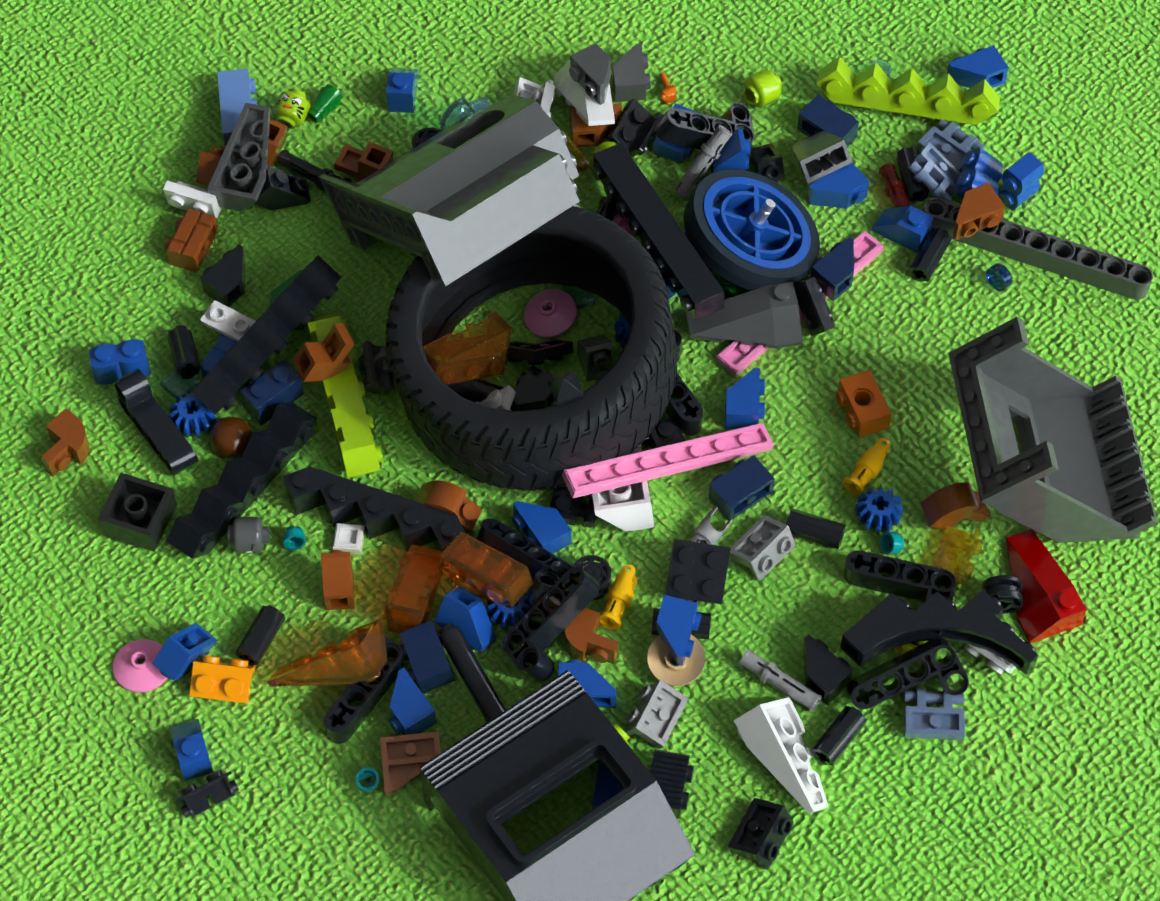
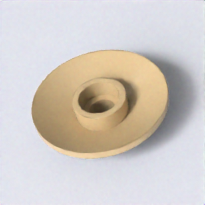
M660 635L655 638L647 654L648 667L657 680L661 679L669 686H684L696 680L702 673L705 665V652L696 637L693 635L690 637V640L694 641L691 657H685L683 666L672 665L670 661L673 657Z

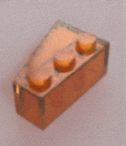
M494 311L488 314V319L478 324L472 322L466 325V330L454 336L449 333L423 346L428 363L445 385L502 375L505 370L512 327Z
M462 531L440 555L445 567L444 572L448 575L453 589L461 586L476 597L512 608L533 584L526 565Z
M411 544L408 553L403 554L400 571L394 580L393 587L385 603L383 619L387 620L388 631L400 634L403 631L427 622L445 568L444 552Z

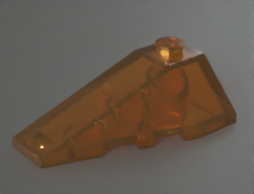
M378 619L350 631L349 637L342 640L339 644L332 640L318 650L314 656L311 653H307L279 667L267 681L270 687L355 684L363 680L366 683L373 681L380 676V670L387 662L383 621Z

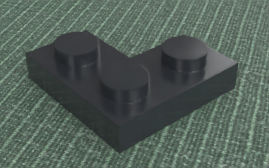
M558 339L535 344L511 341L496 345L497 356L507 357L509 362L525 360L528 365H542L546 359L561 360L563 355L574 353L573 342Z

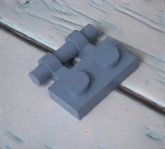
M941 120L938 124V127L943 131L933 126L917 143V148L921 150L930 142L960 173L962 172V158L968 151L981 147L983 150L985 149V146L978 142L979 139L972 134H966L960 130L959 125L954 122L950 123L947 120Z
M929 142L921 149L914 159L915 161L908 166V169L914 174L913 177L918 182H922L931 191L930 194L934 198L950 201L952 199L951 196L957 192V180L961 173Z
M916 688V691L904 692V702L916 703V706H905V738L964 740V709L953 708V704L963 705L964 693L955 696L947 693L945 689L942 692H927L925 688ZM926 703L942 704V708L926 707Z

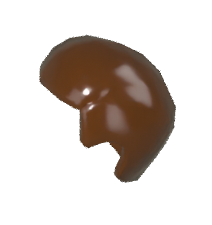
M225 417L218 420L212 427L209 437L211 451L222 459L229 455L239 457L244 453L252 435L251 426L245 420L238 417Z

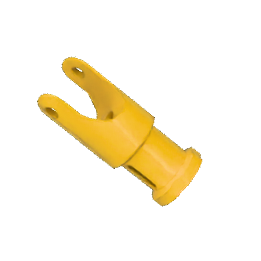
M880 438L874 446L865 451L854 464L855 469L850 476H846L842 480V485L850 494L859 496L861 493H865L866 485L880 473L887 451L891 446L888 439Z
M633 565L623 566L619 576L614 580L607 593V603L603 612L600 613V624L610 630L621 628V618L624 611L629 609L634 598L637 577L634 576L636 570Z

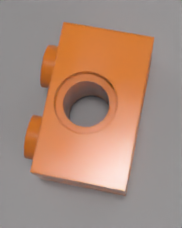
M871 370L839 380L838 391L835 393L836 399L840 407L844 406L847 423L850 429H855L858 438L889 428L892 414ZM858 403H863L866 406H860Z

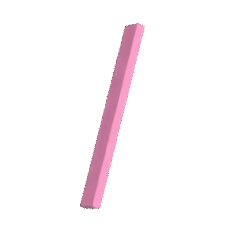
M863 231L854 239L853 277L884 250V246L866 231ZM799 307V315L801 322L804 319V317ZM733 341L716 355V361L736 377L769 348L766 347V344L750 343V345H743L741 341Z
M759 423L566 469L563 471L562 477L572 498H577L771 451L774 444L764 424Z

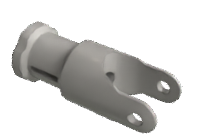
M716 506L693 531L690 541L696 542L697 539L708 541V544L715 545L730 526L732 519L719 532L716 531L710 524L711 516L718 509Z

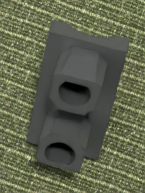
M366 340L362 344L363 355L358 358L359 366L362 370L366 371L367 375L362 380L364 389L371 393H376L380 389L391 392L395 386L387 358L386 346H376L371 341Z

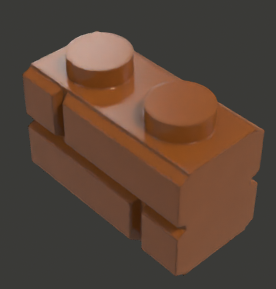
M188 208L184 216L177 219L175 224L176 232L173 238L169 237L167 239L164 252L167 254L170 265L180 268L184 267L186 270L197 272L219 228L215 216L206 213L201 214L199 211Z

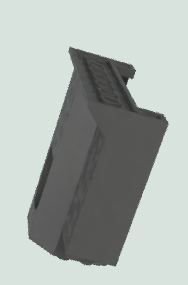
M514 94L507 95L465 122L458 121L356 184L325 174L319 176L351 245L363 250L371 245L368 236L371 235L423 258L432 280L443 286L449 285L580 202L576 193L578 189L573 181L579 176L576 169L577 162L566 146L567 138L565 134L556 126L538 102Z

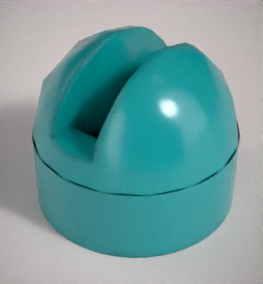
M289 526L284 530L283 545L286 549L298 550L305 546L306 538L302 528Z
M885 532L882 534L880 549L884 554H898L904 548L905 543L899 533Z
M370 767L360 769L355 778L357 788L362 792L374 791L379 784L377 771ZM374 777L375 781L361 786L360 782Z

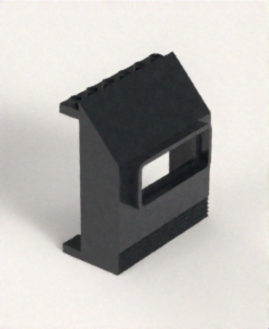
M569 670L560 674L419 767L424 802L430 810L436 807L505 901H631L639 893L655 885L661 878L671 871L678 869L687 860L695 856L657 780ZM601 760L623 790L524 855L501 824L595 761Z

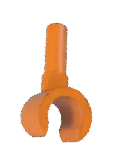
M661 73L659 76L664 89L660 91V96L665 104H669L677 100L675 95L676 86L669 83L665 73Z

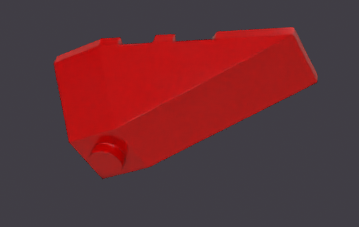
M1033 529L1007 537L1006 545L1012 576L1022 581L1021 594L1023 595V606L1016 611L1017 621L1028 642L1031 644L1081 626L1087 609L1072 582Z

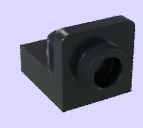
M772 143L751 149L748 157L759 175L775 182L785 178L782 155Z

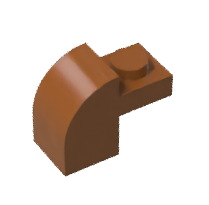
M370 141L364 151L345 144L334 163V170L355 177L359 182L393 161V151Z
M343 323L334 324L323 342H304L293 359V363L303 382L323 381L340 374L352 363L348 354L355 344Z
M66 408L46 425L50 440L55 445L44 453L41 459L45 471L52 477L59 471L65 470L73 459L82 465L89 454V441L84 425L78 417Z
M435 480L422 484L415 498L416 502L457 515L466 534L473 531L482 511L481 507L466 497L468 491L446 481Z
M968 482L945 486L921 502L929 527L949 530L962 519L983 522L990 517L987 506L981 503L979 492L973 491L971 484Z
M585 608L565 628V646L574 660L584 663L587 655H589L598 662L615 664L618 657L619 642L597 634L600 627V613Z

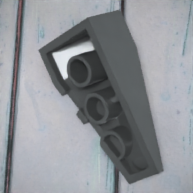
M245 103L207 188L209 194L216 196L218 205L221 208L241 211L254 204L259 197L266 181L271 113L269 107Z
M793 282L764 286L724 300L723 309L698 320H694L690 312L686 313L690 338L717 342L734 340L741 341L743 345L758 343L766 344L767 348L775 349L802 345L803 342L799 306Z

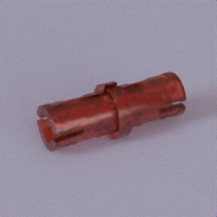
M888 163L880 167L879 174L886 186L885 193L887 197L891 198L894 207L911 205L905 193L906 186L899 179L895 166L892 163Z

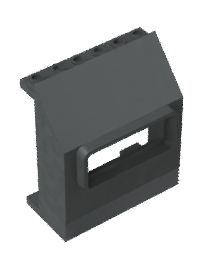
M1015 317L949 352V360L981 503L991 506L994 510L1059 543L1140 538L1139 532L1158 524L1122 380L1119 377L1114 376L1091 387L1025 348L1029 345L1024 321L1019 317ZM1011 419H1013L1017 425L1018 434L1023 453L1019 454Z

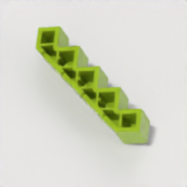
M839 56L819 70L816 82L830 101L851 106L972 125L980 124L999 111L1000 97L986 79L963 92L949 73L929 86L924 83L913 68L891 81L877 62L855 75Z
M337 311L315 315L307 323L310 341L323 342L334 324L343 323L348 331L345 317L340 318ZM353 348L348 354L352 363L340 374L322 381L347 478L380 471L379 462L383 461L380 445L375 446L371 429L374 428L371 412L366 413L362 397L366 396L362 380L357 381L353 365L357 364Z

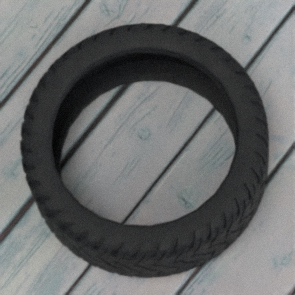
M572 206L447 286L434 282L423 258L420 256L415 257L413 263L409 265L407 271L402 276V280L399 282L393 295L394 299L390 303L389 318L386 320L387 337L385 338L387 358L408 420L411 421L415 433L421 438L423 444L445 465L448 464L450 468L458 473L466 474L469 478L481 483H487V485L521 491L566 487L567 485L562 477L564 470L631 454L656 427L668 406L674 390L677 374V345L667 288L660 270L650 254L636 238L611 220L584 208ZM552 283L578 287L602 297L617 308L631 325L627 343L614 366L595 385L583 392L584 396L558 406L555 404L543 409L523 411L488 408L461 397L445 385L437 375L443 347L455 327L475 307L497 294L521 286Z

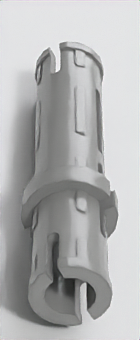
M718 125L707 143L702 144V150L674 188L679 195L688 199L711 163L720 157V151L733 135L728 129Z
M750 649L745 652L739 662L741 667L743 666L760 677L759 680L762 683L771 684L811 712L816 709L822 699L821 695L816 694L799 681L779 670L776 663L767 662Z

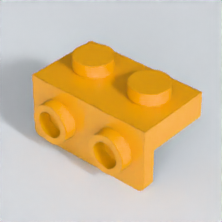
M203 655L202 659L193 661L189 696L247 704L249 703L252 673L255 672L256 666L248 665V660L231 659V663L220 662V657Z

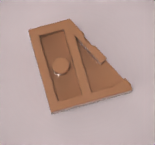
M439 731L380 737L385 796L391 795L420 777L419 767L441 753Z

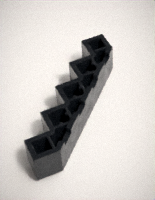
M317 255L191 392L215 415L223 407L228 410L237 401L238 398L235 394L248 379L254 382L264 371L261 365L273 352L277 355L280 354L289 344L286 338L299 324L304 327L314 317L311 313L314 307L324 297L329 300L338 291L339 288L336 284L342 277Z
M293 402L277 405L267 429L253 432L242 457L227 461L217 485L201 490L192 513L176 518L166 542L192 559L209 554L213 547L228 532V525L233 524L235 518L243 515L280 471L286 467L294 455L312 437L315 430L313 426L317 418Z
M310 466L283 476L286 493L296 515L323 505L333 527L336 526V523L343 524L359 517L362 525L365 526L369 539L396 529L406 552L433 542L443 564L469 554L468 537L458 516Z

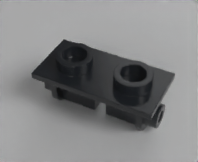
M221 769L206 777L207 784L197 788L194 783L179 791L181 797L175 801L178 803L183 800L185 805L180 809L184 817L191 816L194 818L201 812L211 808L206 799L210 795L216 805L235 796V792L239 788L234 780L229 782L227 776L232 774L231 771L224 774Z

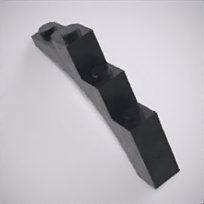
M984 590L979 592L959 611L951 599L943 597L938 591L914 612L911 611L909 604L905 600L898 599L891 593L842 635L840 648L860 667L876 656L898 646L919 641H930L934 638L966 643L988 650L1009 661L1026 675L1035 668L1039 656L1029 642L1020 639L1007 622L1001 621L1004 611L1001 603L994 596H989Z

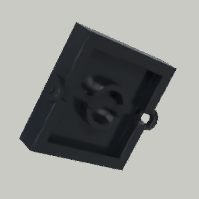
M673 538L665 595L684 598L695 603L704 601L722 604L731 548L708 544L706 540L697 539L696 542Z

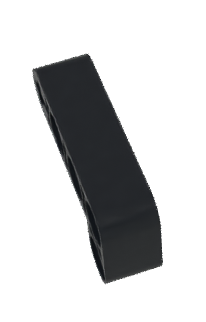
M737 102L733 103L720 118L679 108H670L654 126L655 134L662 141L702 150V144L707 143L718 125H722L731 133L737 129H743L744 138L749 139L750 144L754 140L750 111L745 105Z
M674 330L678 361L681 357L682 336L677 330ZM677 373L674 390L665 412L669 417H674L683 434L693 436L702 429L703 408Z
M137 368L114 382L121 407L173 476L198 462L197 455L191 445L153 397L151 387L140 369Z
M485 519L482 521L474 548L486 558L530 584L531 588L527 600L531 605L534 606L566 571L573 568L564 560L495 519Z
M858 550L848 554L845 562L844 578L850 585L887 594L893 593L896 596L923 602L927 601L938 591L943 597L953 600L956 578L951 571ZM885 572L890 574L891 576L885 577L882 576L880 573ZM908 579H916L919 582L912 583ZM937 585H943L948 589H940Z
M580 567L570 568L506 634L503 639V649L520 670L541 682L551 677L554 671V662L544 650L597 596L600 589L598 580Z
M369 627L360 628L353 635L355 656L364 666L324 717L327 737L336 744L345 743L353 736L397 679L398 671L404 667L401 647ZM363 643L373 644L367 648L360 647ZM388 657L396 658L393 662L384 661ZM370 679H378V680H379V681H378L377 683H375V684H368V683H366V682H367L368 680H370ZM353 701L362 702L359 706L349 705Z
M934 638L853 678L847 685V693L857 708L868 709L934 676L937 677L947 693L955 696L961 695L967 690L969 680L955 650L948 641L943 638ZM941 648L947 649V654L943 659L938 660L934 658L937 650ZM912 662H921V667L918 671L908 672V667ZM959 674L958 682L952 685L947 684V679L950 675ZM886 675H895V680L890 685L881 684L882 679ZM874 682L879 690L875 691L871 683ZM863 688L866 695L860 697L858 690Z

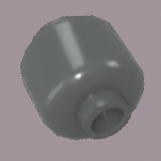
M237 517L234 519L233 524L228 525V545L233 547L234 551L238 554L261 553L264 543H269V526H264L262 519L259 517Z

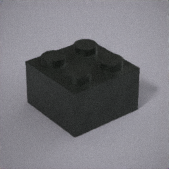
M120 473L98 517L102 535L155 552L177 506L174 491L172 488Z

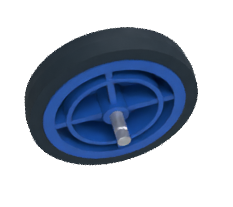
M736 169L714 172L698 184L685 206L683 218L685 232L701 259L718 275L745 289L755 290L764 286L793 282V285L800 283L809 274L814 261L818 257L820 239L811 215L792 193L765 176Z

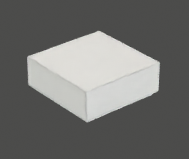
M336 523L333 550L361 555L365 526Z

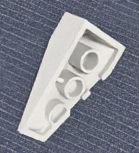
M569 60L554 76L556 93L559 96L563 95L566 98V103L576 108V113L588 126L615 124L610 84L605 103L600 105L593 97L587 95L585 89L578 82L571 78Z
M641 445L638 448H636L631 454L641 452ZM647 481L592 494L595 515L627 532L654 527Z
M790 697L760 704L734 720L738 728V734L745 742L747 748L809 814L828 807L819 775L811 769L809 759L813 757L811 748H805L801 736L805 733L803 723Z

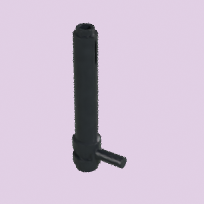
M450 623L439 630V639L486 722H489L504 712L506 708L459 626Z

